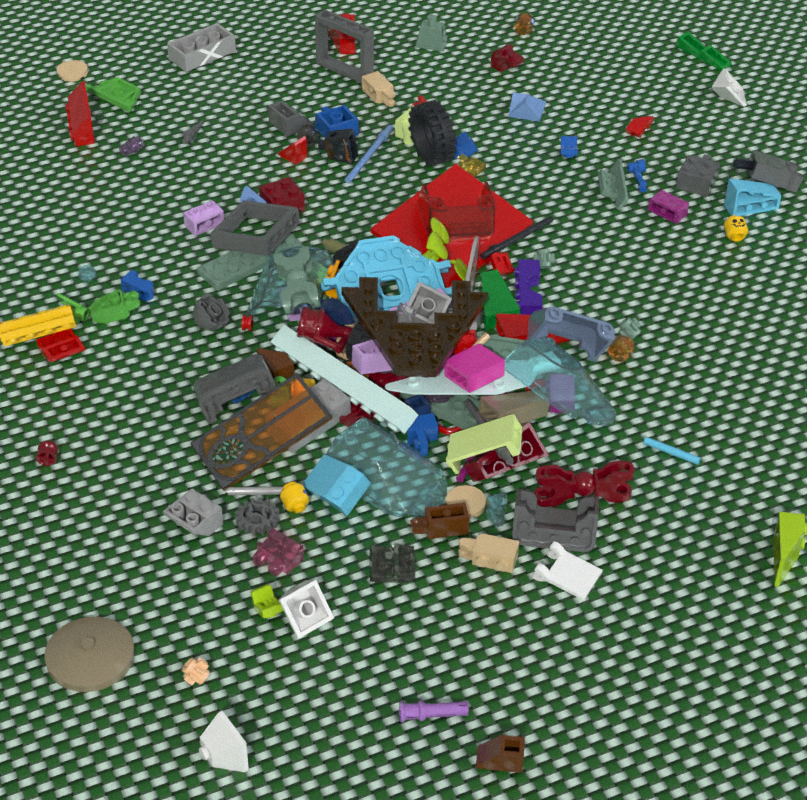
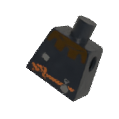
M353 129L330 131L324 140H319L318 148L326 150L327 157L330 160L353 164L358 156Z

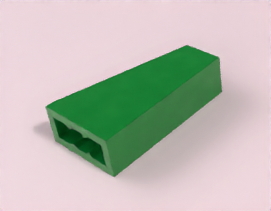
M498 269L482 272L480 290L481 292H488V300L482 308L484 329L488 330L495 328L496 314H520V308Z

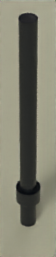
M549 216L501 243L488 247V250L480 253V258L484 260L491 254L500 252V250L552 223L553 218Z

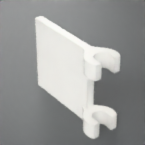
M553 541L547 556L557 560L550 570L545 565L538 563L534 570L536 572L533 578L537 581H547L585 600L603 570L565 551L561 544Z

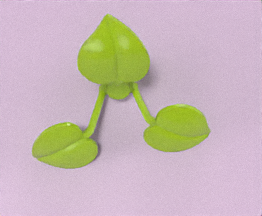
M433 217L431 218L433 232L430 234L426 246L429 250L422 255L429 260L432 259L437 262L439 257L444 260L448 258V252L443 242L445 244L449 243V234L445 226ZM459 258L449 260L450 264H454V268L460 278L465 281L468 269L466 264Z

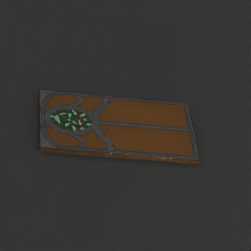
M296 373L190 444L216 479L220 488L225 491L228 487L233 486L333 419V417L301 378V375Z

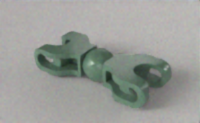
M308 246L301 247L299 253L293 257H285L282 252L273 254L278 276L285 278L287 285L280 293L285 315L293 314L295 307L302 303L310 304L312 309L321 307L316 284L308 282L307 273L313 268Z

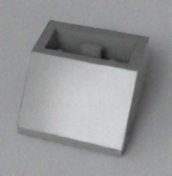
M190 489L163 511L165 516L192 534L210 536L223 525L222 507L194 489Z

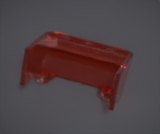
M484 182L477 201L478 206L447 207L445 201L440 197H430L426 184H422L417 206L428 238L433 232L431 228V218L433 217L445 226L449 234V241L474 240L475 236H479V240L490 239L493 236L495 200L488 182Z

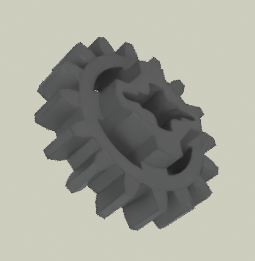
M259 497L256 501L254 498H251V502L244 500V506L238 505V510L235 511L236 525H239V530L245 529V534L253 532V536H256L257 533L264 536L265 531L271 533L272 528H277V523L280 522L279 508H276V503L270 504V499L262 501V497Z

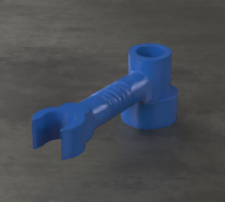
M644 159L627 163L628 173H634L639 191L646 192L647 183L641 175L642 172H646Z

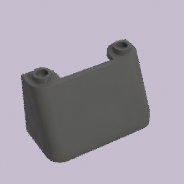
M255 354L199 378L194 382L193 387L199 406L208 424L218 421L216 418L217 412L224 411L221 404L254 389H257L260 395L262 391L268 392L276 387V384L263 356ZM278 389L271 393L270 397L279 394Z
M518 489L513 522V540L519 541V545L540 548H550L553 541L561 544L564 550L589 552L596 543L599 497H583L578 502L577 510L539 507L537 506V496L534 492Z

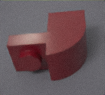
M510 44L495 50L491 55V67L500 72L510 67L514 68L524 62V57L514 52L513 45Z

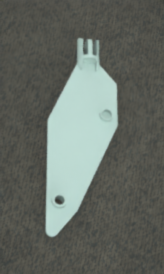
M551 353L534 357L529 361H505V375L471 393L444 376V369H441L436 377H409L385 385V389L413 395H498L531 386L538 376L555 372L561 366Z

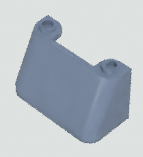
M557 307L536 310L529 317L527 343L536 345L540 338L545 340L548 333L578 341L579 350L584 349L588 354L587 360L593 362L598 360L615 338V331L611 324Z

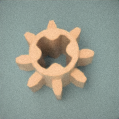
M201 657L197 660L190 658L182 668V672L185 673L183 675L184 680L191 686L195 682L199 685L202 684L210 673L207 669L209 667L208 663Z

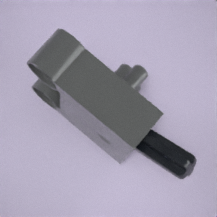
M752 150L749 160L741 158L733 160L735 168L749 170L751 178L756 179L757 182L769 183L792 192L798 191L804 177L801 173L797 172L798 164Z

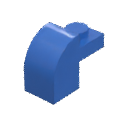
M466 131L455 138L457 144H455L456 152H454L455 156L453 158H467L478 150L475 142Z
M434 413L419 415L407 430V445L413 444L414 450H418L420 457L428 456V442L438 440V424Z

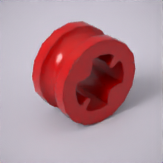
M243 314L242 331L246 329L252 331L253 315L247 317Z

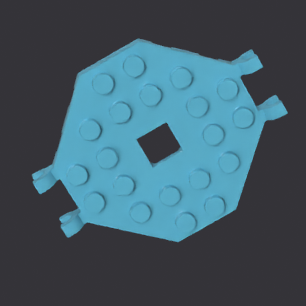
M396 236L360 240L335 278H323V283L320 284L322 291H328L335 287L339 302L349 308L353 318L357 319L358 323V318L341 295L342 287H359V277H378V310L389 311V309L401 306L409 301L418 282L435 290L441 288L452 298L451 287H444L440 274L448 273V268L451 267L449 260L436 262L432 259H427L421 255L420 251L400 242V239ZM396 280L400 295L385 296L380 282Z

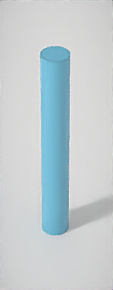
M645 437L643 444L697 465L700 463L701 457Z

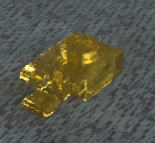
M464 154L457 157L461 160L457 165L474 177L486 169V164L474 157L469 159Z

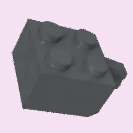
M704 154L702 158L688 155L678 172L676 189L708 197L717 181L720 163L709 160L710 155Z

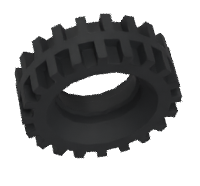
M436 100L414 105L411 107V111H409L410 118H408L410 123L408 129L411 131L410 138L413 140V147L417 150L418 157L421 156V161L425 162L427 166L450 161L455 156L454 152H456L455 144H457V140L454 138L456 133L452 128L453 122H450V115L445 112L446 108L441 106V102Z

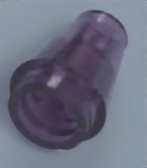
M133 136L118 148L121 155L125 156L141 151L144 148V144L139 136Z

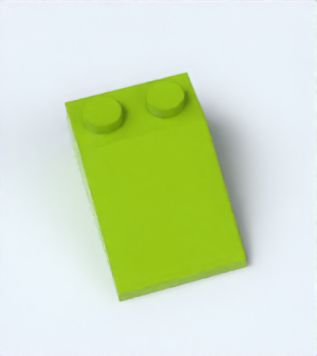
M779 512L773 537L775 587L780 586L798 559L800 549L804 550V535L807 536L805 514Z

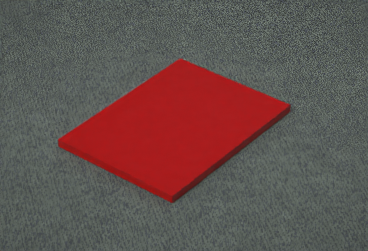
M454 164L374 225L370 233L377 238L396 236L400 239V242L407 246H412L420 251L422 255L429 250L426 246L428 238L433 232L431 218L435 217L445 226L449 234V243L445 244L443 242L448 252V258L445 260H456L459 258L468 267L474 238L479 236L477 272L486 265L487 260L490 258L489 256L483 260L480 258V253L488 250V247L491 245L499 244L532 226L534 221L459 165ZM439 257V260H437V262H442L445 260ZM451 264V267L448 268V273H440L445 288L451 287L452 280L463 281L457 274L454 264Z

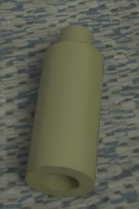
M332 238L322 241V245L326 246V250L333 253L347 246Z

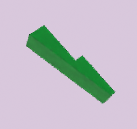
M689 32L677 38L676 47L712 67L722 71L724 68L727 69L732 66V62L712 45L706 47Z

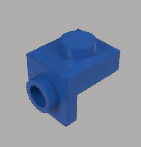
M561 136L560 153L565 158H573L574 155H577V136Z

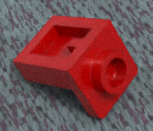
M500 252L493 253L486 262L487 266L492 265L493 270L498 269L501 276L514 272L507 252L501 254Z

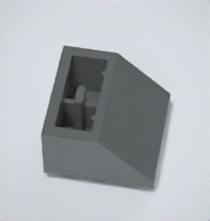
M278 101L268 106L269 122L286 136L313 126V122L283 101Z

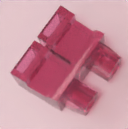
M272 528L268 532V538L263 543H257L258 550L253 555L254 564L260 567L266 562L269 563L268 571L277 576L281 572L288 574L304 560L303 545L291 538H287L286 535Z

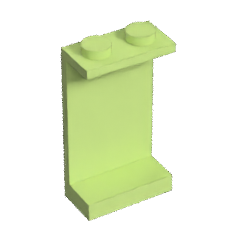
M511 414L450 434L446 457L448 467L452 468L455 474H458L462 459L503 446L509 449L512 456L520 455L521 424L516 416Z

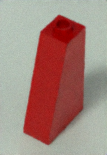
M496 314L495 328L498 335L527 340L528 322L531 315ZM548 333L545 340L540 338L538 342L549 345L568 342L569 339Z

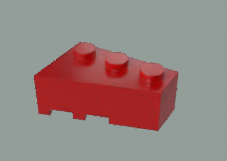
M355 14L340 15L355 22ZM328 27L330 39L334 41V45L339 53L355 54V38Z

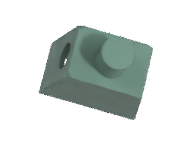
M428 15V20H423L420 26L416 48L444 52L447 45L445 25L443 22L437 21L436 15Z

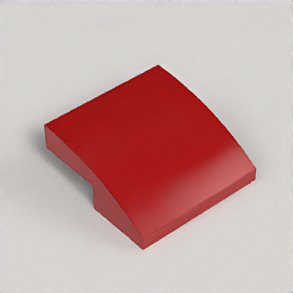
M71 328L36 339L38 348L50 363L85 351V347L78 335L75 336Z

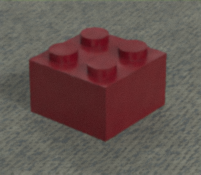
M290 177L259 186V196L266 203L297 207L299 213L305 211V194Z

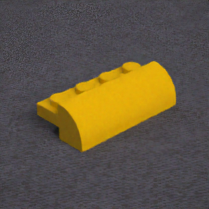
M67 304L0 322L1 342H3L4 346L76 327L71 306Z

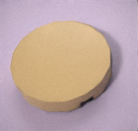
M70 60L58 65L57 74L64 81L74 82L81 80L80 78L83 76L85 78L88 74V68L82 61Z
M457 486L451 489L446 496V505L465 502L469 517L475 516L476 518L480 516L486 507L484 493L474 486Z

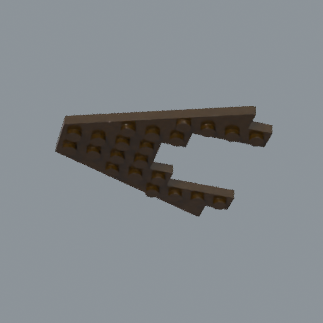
M359 277V287H342L341 295L396 376L436 377L488 300V292H471L470 281L452 280L453 313L434 312V324L397 322V311L378 310V277Z

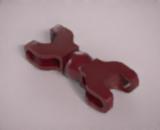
M612 461L600 469H593V474L581 471L574 475L573 471H566L558 465L541 466L536 470L535 476L537 482L542 486L538 487L534 492L537 496V505L541 507L558 506L567 499L575 498V493L586 497L593 492L595 497H603L611 503L628 501L631 498L632 490L625 481H629L634 477L635 467L629 461Z

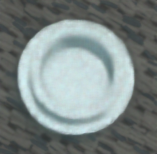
M85 265L79 269L78 277L83 281H90L96 277V271L92 266Z

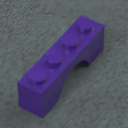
M518 259V267H514V277H518L515 278V288H517L515 300H519L516 302L520 308V314L531 315L534 311L542 309V294L530 289L533 286L539 285L540 260Z

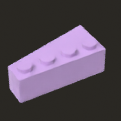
M373 340L352 345V365L360 374L392 370Z

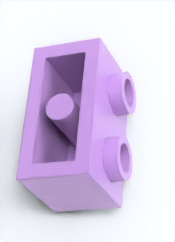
M213 200L183 212L184 226L194 236L216 228L224 220L223 210Z

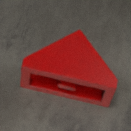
M305 136L280 151L278 155L297 165L307 158V138Z

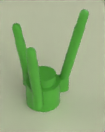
M57 293V296L64 300L61 301V304H70L75 323L79 324L80 321L85 322L90 314L89 308Z

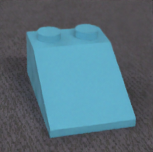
M325 454L302 483L305 490L348 516L371 484L363 473Z

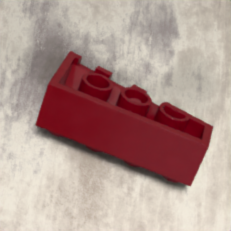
M530 422L521 424L520 455L512 456L509 453L514 460L513 464L507 465L497 455L496 449L476 455L463 465L473 482L488 479L549 456Z

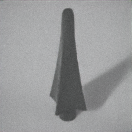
M201 120L195 126L183 132L184 138L182 142L184 144L194 143L204 121Z

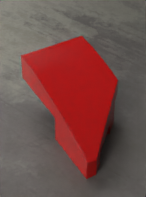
M646 116L632 119L626 128V133L641 138L644 131L650 128L654 117Z

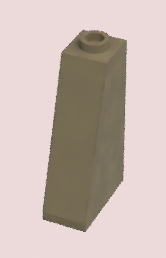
M541 390L480 397L478 412L486 422L514 414L519 423L522 424L547 416L550 397Z

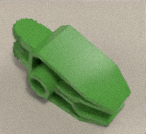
M115 290L98 298L89 307L93 321L106 324L126 319L130 315L129 311L140 306L139 293L133 290L123 294L121 290Z

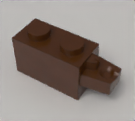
M466 503L425 507V516L410 520L412 534H427L428 539L469 534L470 517Z

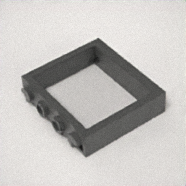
M325 9L315 15L316 64L362 83L363 75L374 72V29ZM328 27L360 40L361 69L328 56Z
M243 200L211 232L210 238H212L213 248L269 256L300 223L298 208ZM247 217L277 221L263 237L232 233Z

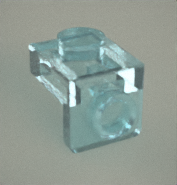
M506 492L487 497L486 514L496 528L504 524L503 509L507 507Z

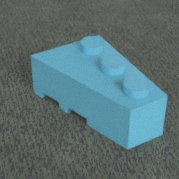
M729 179L724 206L731 216H743L779 209L781 194L774 185L769 183Z

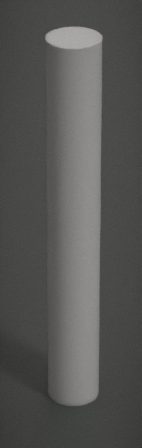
M228 487V495H280L283 487Z

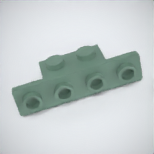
M618 159L610 169V173L602 169L599 171L598 180L601 194L604 197L614 199L616 209L620 211L628 203L629 197L622 160Z

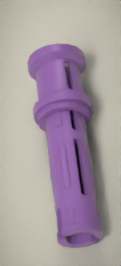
M422 701L412 704L399 702L400 722L412 719L423 721L431 717L468 716L469 713L467 701L425 704Z

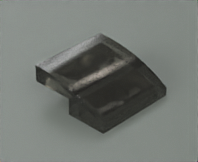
M394 543L392 548L371 545L369 549L370 582L405 583L415 580L414 546Z

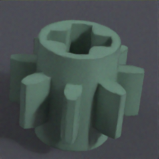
M540 249L533 256V260H540V269L551 268V263L555 262L554 253L550 254V249Z
M627 317L619 324L621 329L618 332L624 339L629 337L632 340L641 332L639 329L641 324L635 317L632 320L630 317Z

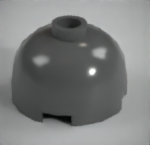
M204 294L195 303L193 308V317L196 323L207 331L219 330L230 320L228 319L230 311L222 299L219 298L217 300L211 297L212 294Z

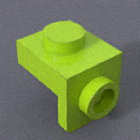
M270 584L250 592L255 611L263 618H272L277 613L284 611L279 600L274 597Z

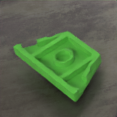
M119 77L100 81V85L94 87L90 84L86 85L87 92L127 112H131L141 94L139 87Z

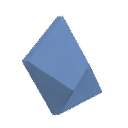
M513 92L509 117L540 122L546 101L528 94Z

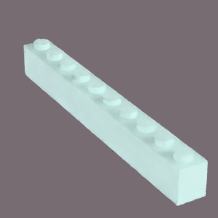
M283 324L270 341L275 346V351L286 353L294 364L298 362V366L305 372L310 370V374L317 380L321 378L326 379L345 395L349 396L350 402L354 405L361 404L360 408L370 415L373 412L375 414L373 417L381 423L386 421L388 423L387 426L393 431L399 430L404 434L418 417V414L411 407L306 338H298L295 331Z

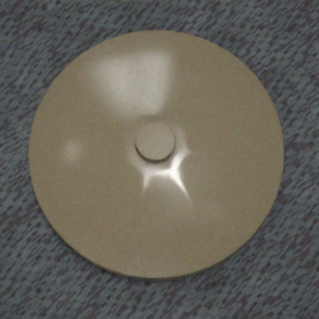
M104 617L76 619L59 628L48 641L45 649L47 671L57 684L66 689L77 692L102 690L118 682L129 671L134 660V644L128 630L117 621Z

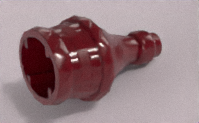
M303 307L296 336L298 338L304 337L312 341L313 344H322L340 354L347 344L348 337L353 329L349 326L343 327L337 324L323 308L317 310ZM338 337L341 339L336 343L327 338Z

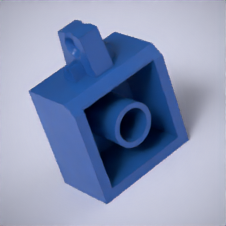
M346 105L332 109L325 106L321 107V112L315 114V128L324 138L330 131L353 129L354 136H357L358 118Z

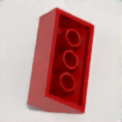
M84 81L68 96V104H65L71 140H74L75 146L95 144Z

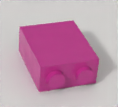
M481 344L474 345L450 357L444 365V376L469 393L505 375V360Z

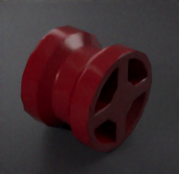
M51 441L41 442L38 445L37 462L44 466L53 465L56 462L58 446Z

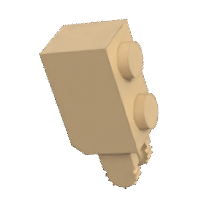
M376 71L362 76V90L375 103H384L389 107L395 105L393 99L395 97L394 86L381 73Z
M482 533L477 536V539L467 537L460 539L458 553L460 557L472 560V565L513 573L519 552V541Z

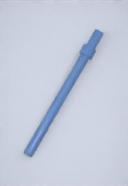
M388 125L385 130L379 133L377 140L345 178L346 183H350L379 146L389 138V134L393 130L392 125Z

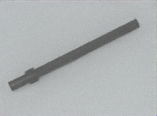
M469 399L465 400V407L478 425L486 423ZM506 446L495 450L497 455L507 465L513 464L514 460Z

